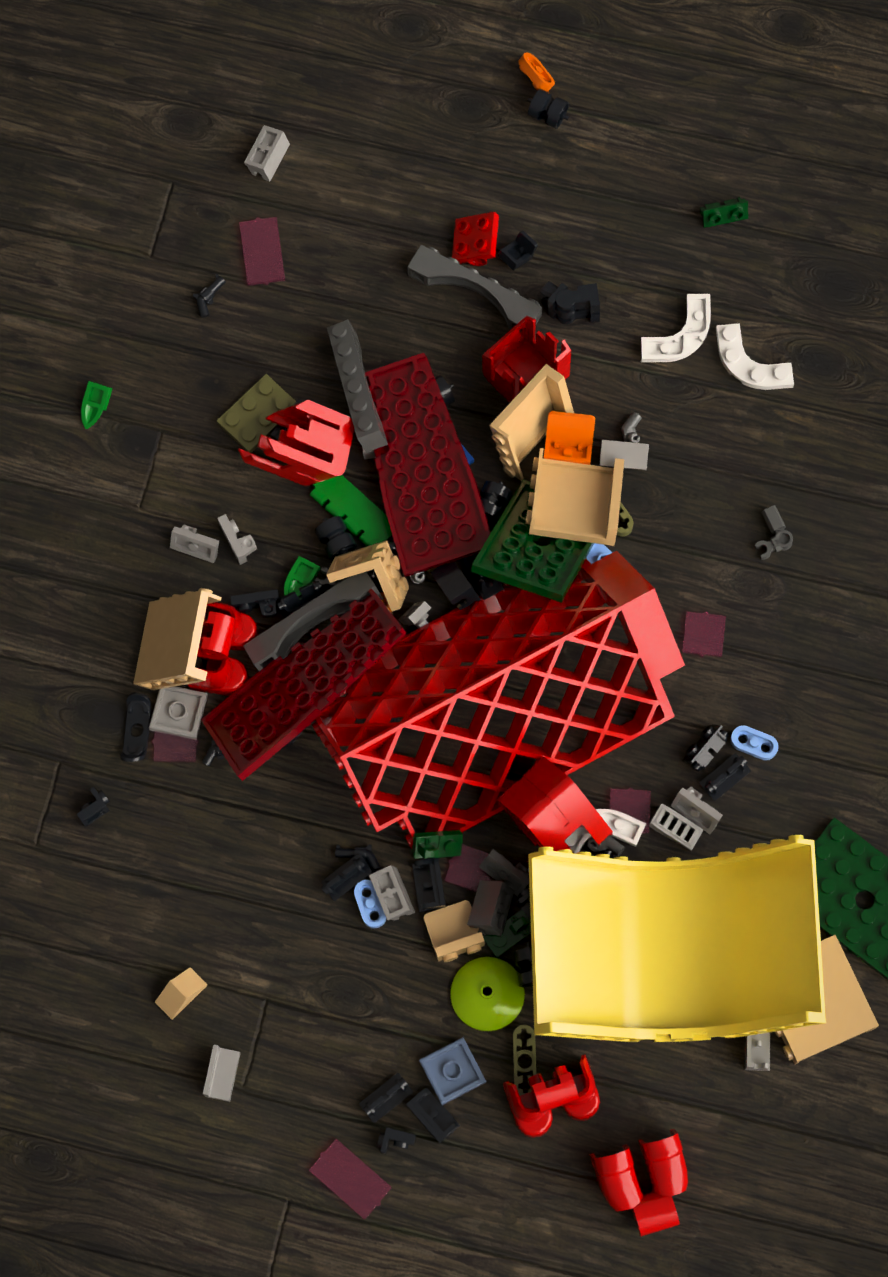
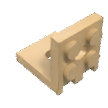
M387 540L334 558L326 574L330 583L374 569L391 611L401 609L409 590L407 579L402 577L400 573L399 560L396 555L393 556Z

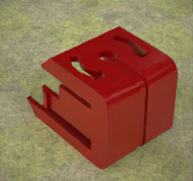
M529 316L523 318L482 355L483 375L510 403L545 364L563 375L565 380L570 376L571 349L565 339L561 344V354L556 358L557 343L559 341L550 332H547L546 336H544L540 331L536 333L535 340L536 320Z
M305 400L278 410L266 417V420L287 428V431L280 430L278 441L262 434L259 438L257 447L263 450L266 456L288 465L283 466L240 448L238 449L245 463L303 486H309L340 476L345 472L354 433V425L349 416L313 401Z
M542 757L519 781L517 780L497 799L498 803L523 834L535 846L538 845L539 848L553 847V851L570 849L565 840L581 825L584 826L598 846L608 836L613 834L611 828L574 781L545 757Z

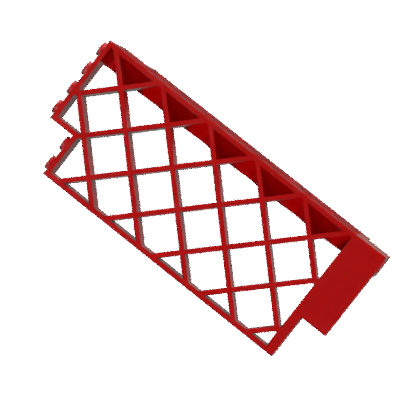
M618 551L592 564L585 559L562 603L503 583L504 590L485 600L479 596L481 600L475 601L463 610L456 608L407 634L315 719L312 727L317 736L320 737L325 748H327L332 759L335 760L340 770L344 768L346 774L343 775V779L349 789L354 788L355 793L352 794V797L358 808L363 807L364 812L361 815L367 826L372 824L376 832H379L398 822L402 831L406 829L408 832L405 839L411 849L415 831L408 819L409 812L431 817L425 832L450 830L464 832L504 810L497 799L516 782L506 779L516 754L535 758V764L542 757H545L566 775H569L675 717L660 679L685 666L655 588ZM606 603L609 607H602V606H603V604ZM566 606H579L577 609H565ZM531 608H542L541 611H529ZM617 615L629 643L627 644L607 639ZM551 632H564L562 635L549 636ZM514 634H526L525 637L512 638ZM478 636H489L488 639H477ZM566 640L586 645L574 672L554 667ZM602 650L622 655L611 681L591 677ZM511 660L508 664H497L498 661ZM462 662H473L471 666H460ZM636 663L639 665L648 690L627 686ZM426 664H436L435 667L424 668ZM401 665L399 669H393L394 667ZM512 669L533 674L522 700L501 696V692ZM549 678L569 683L558 710L537 705ZM585 688L605 692L594 719L574 714ZM445 689H457L455 693H443ZM420 690L416 695H407L409 691ZM373 692H383L382 696H372ZM621 697L640 701L633 720L622 726L610 723ZM458 698L479 703L469 729L447 724ZM495 707L516 712L506 738L484 733ZM532 716L553 721L542 747L522 742ZM403 717L401 722H390L392 718ZM356 719H366L364 723L354 724ZM569 725L589 730L581 748L570 754L558 751ZM404 727L426 732L415 758L393 753ZM441 736L463 741L452 767L431 762ZM479 745L500 750L490 775L468 771ZM339 746L349 747L345 752H342ZM348 757L371 762L361 787L346 759ZM387 765L409 770L400 795L377 791ZM425 774L447 779L437 804L415 799ZM463 783L484 788L478 803L467 810L452 808ZM369 804L381 805L386 808L373 814Z

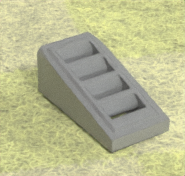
M663 803L649 825L650 828L692 851L703 832L702 828ZM665 814L668 818L664 825H661L660 821ZM674 819L677 822L672 831H670L668 827ZM681 824H683L686 827L684 828L682 834L678 836L676 833L680 828ZM691 829L694 831V833L692 834L690 840L687 842L684 839L689 830Z

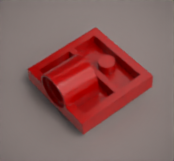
M495 212L457 218L455 220L452 258L456 259L459 264L469 263L474 266L486 265L487 259L495 258L499 215Z

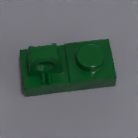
M460 830L414 833L412 856L414 859L461 856L463 833Z
M520 910L506 920L502 936L485 935L483 937L486 945L496 958H499L531 935V920L523 910Z

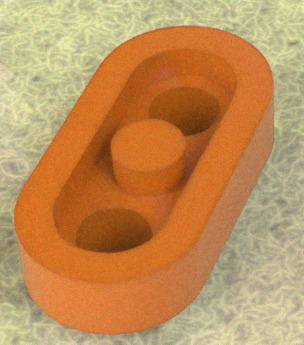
M526 52L518 60L520 70L530 78L536 90L543 89L549 92L555 85L553 77L534 55Z

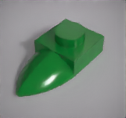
M88 381L81 407V418L85 429L93 426L100 418L103 410H107L113 388Z
M299 556L285 581L284 596L295 591L297 597L301 595L299 588L314 581L320 571V566Z

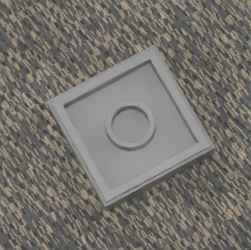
M176 686L159 689L149 730L196 740L208 694Z

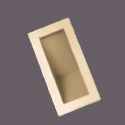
M190 967L169 981L155 1003L173 1020L208 985Z

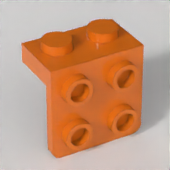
M550 411L548 413L544 459L590 465L595 417L585 414Z

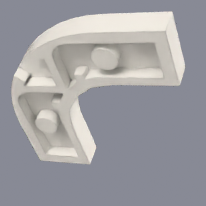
M687 294L686 324L674 336L641 337V362H673L695 352L704 342L709 330L711 318L710 294Z
M740 323L716 326L720 359L730 375L732 374L742 384L755 389L793 388L794 380L791 363L759 364L751 360L744 351Z
M596 809L613 831L612 837L636 847L646 823L616 810ZM581 825L565 840V843L576 854L580 852L586 841L592 837L584 826Z

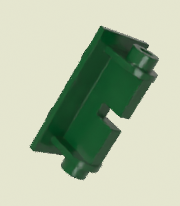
M737 197L736 199L724 201L722 206L719 202L704 204V207H700V214L703 216V227L706 228L748 219V200Z

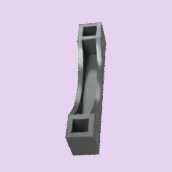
M420 245L407 267L408 276L426 286L456 285L478 292L499 310L509 329L516 326L526 316L534 318L536 324L542 316V307L536 300L526 299L512 288H504L495 279L481 276L474 268H466L460 265L456 259L440 255L433 247Z
M349 320L327 327L358 441L366 453L388 445L384 428L366 379L362 362V350L357 333Z
M367 572L350 576L243 646L255 667L260 671L279 656L283 659L286 658L291 651L290 648L314 626L336 614L340 615L348 612L351 609L349 604L353 601L361 602L371 595L368 592L369 589H373L381 600L384 598Z

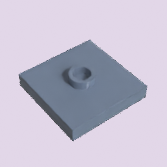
M464 1037L419 1060L441 1105L486 1083Z

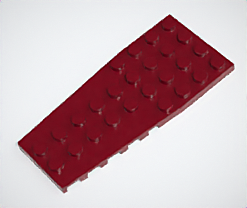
M420 353L365 372L388 445L374 450L375 463L379 472V483L385 512L404 576L407 577L479 553L491 534V530L476 480L425 353Z
M373 589L368 590L371 595L361 602L353 601L349 604L351 609L341 617L337 614L330 618L332 623L322 631L318 628L310 633L313 638L303 645L299 642L290 648L292 651L290 655L284 659L279 656L201 719L226 760L242 781L308 727L313 720L406 634L404 628Z

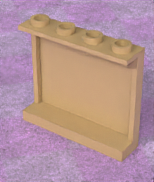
M547 364L490 424L493 434L492 438L496 443L495 448L499 452V459L503 463L504 472L511 478L515 476L521 481L524 477L519 464L546 435L548 413L550 411L574 413L564 376Z
M540 448L539 457H534L532 471H537L536 475L532 474L530 488L534 489V492L529 493L528 506L532 507V510H527L525 523L530 524L529 534L614 546L618 530L624 459L615 458L614 467L609 468L544 459V448Z
M200 588L196 592L187 591L183 595L174 594L169 598L160 597L159 600L149 602L133 684L150 690H158L206 681L207 671L195 668L206 606L209 603L221 601L222 597L214 595L213 591Z
M836 935L821 941L826 1023L775 1031L778 1038L782 1036L786 1045L783 1047L784 1053L789 1061L793 1060L794 1064L862 1033L872 1031L879 1026Z

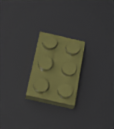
M266 374L217 420V424L243 449L252 453L258 446L260 435L269 437L278 426V424L266 420V417L278 410L294 405L296 401Z

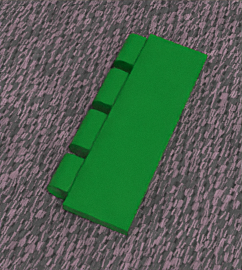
M343 475L313 484L315 489L310 493V496L321 506L329 501L330 503L327 504L325 510L333 517L341 516L343 519L346 516L347 518L344 520L347 526L346 529L355 537L364 532L359 537V540L366 547L389 540L392 537L387 515Z

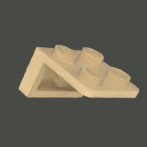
M467 900L424 915V922L438 962L442 960L444 962L453 961L458 958L459 954L465 952L473 954L482 950L481 947L485 946L482 932L478 933L479 928H470L467 925L472 909L470 902Z

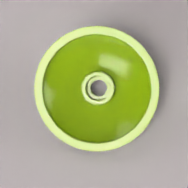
M481 957L466 963L455 975L451 986V1003L460 1020L469 1027L480 1031H496L512 1023L522 1009L525 995L524 987H519L518 972L509 963L494 957ZM486 987L492 989V994L489 996L483 994V989Z

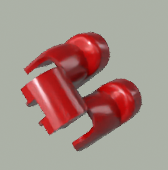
M213 602L206 606V613L209 615L208 619H204L202 637L200 638L197 657L208 660L206 670L201 669L207 671L206 681L188 684V687L192 690L230 696L248 681V674L245 666L239 660L228 657L230 649L237 651L245 650L243 645L258 636V629L254 619L249 615L238 612L231 605Z
M583 1054L580 1060L583 1074L572 1077L571 1072H568L566 1066L563 1065L554 1067L553 1079L544 1082L541 1073H537L528 1078L532 1092L519 1096L516 1085L509 1081L503 1083L516 1126L521 1133L532 1138L541 1137L546 1134L551 1128L553 1120L551 1109L563 1106L564 1111L569 1117L577 1121L588 1120L596 1114L600 1098L586 1054Z
M675 1129L670 1130V1137L653 1142H644L642 1139L638 1140L652 1183L651 1193L643 1194L634 1169L633 1157L627 1144L623 1145V1151L612 1155L596 1157L594 1153L590 1154L597 1181L606 1202L617 1212L632 1209L640 1237L680 1225L672 1196L686 1191L688 1173L680 1137Z

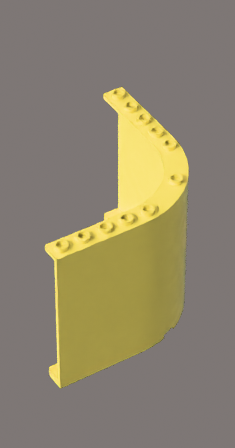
M790 835L788 840L774 839L770 841V844H753L751 849L736 848L734 853L719 852L716 857L681 861V858L672 857L667 858L664 862L628 861V857H614L611 859L608 854L591 856V852L573 854L570 849L553 851V847H540L538 852L528 854L535 1035L621 1042H639L640 1040L684 1042L711 1040V1037H744L826 1023L814 840L804 839L803 835Z

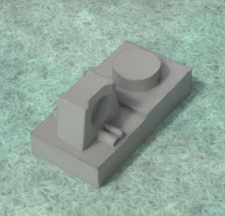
M226 514L218 517L219 525L239 564L247 562L246 556L257 549L252 536L247 535L237 539L236 533L239 532L235 521L233 519L229 521Z
M185 524L181 528H173L170 542L171 549L211 563L215 562L218 554L219 540L196 534L197 528Z
M425 601L414 603L398 620L403 625H415L419 629L428 624L426 621L429 616L427 612L431 607Z
M689 787L687 790L682 788L671 804V807L708 834H711L723 815L704 801L702 802L700 800L702 794L693 787Z

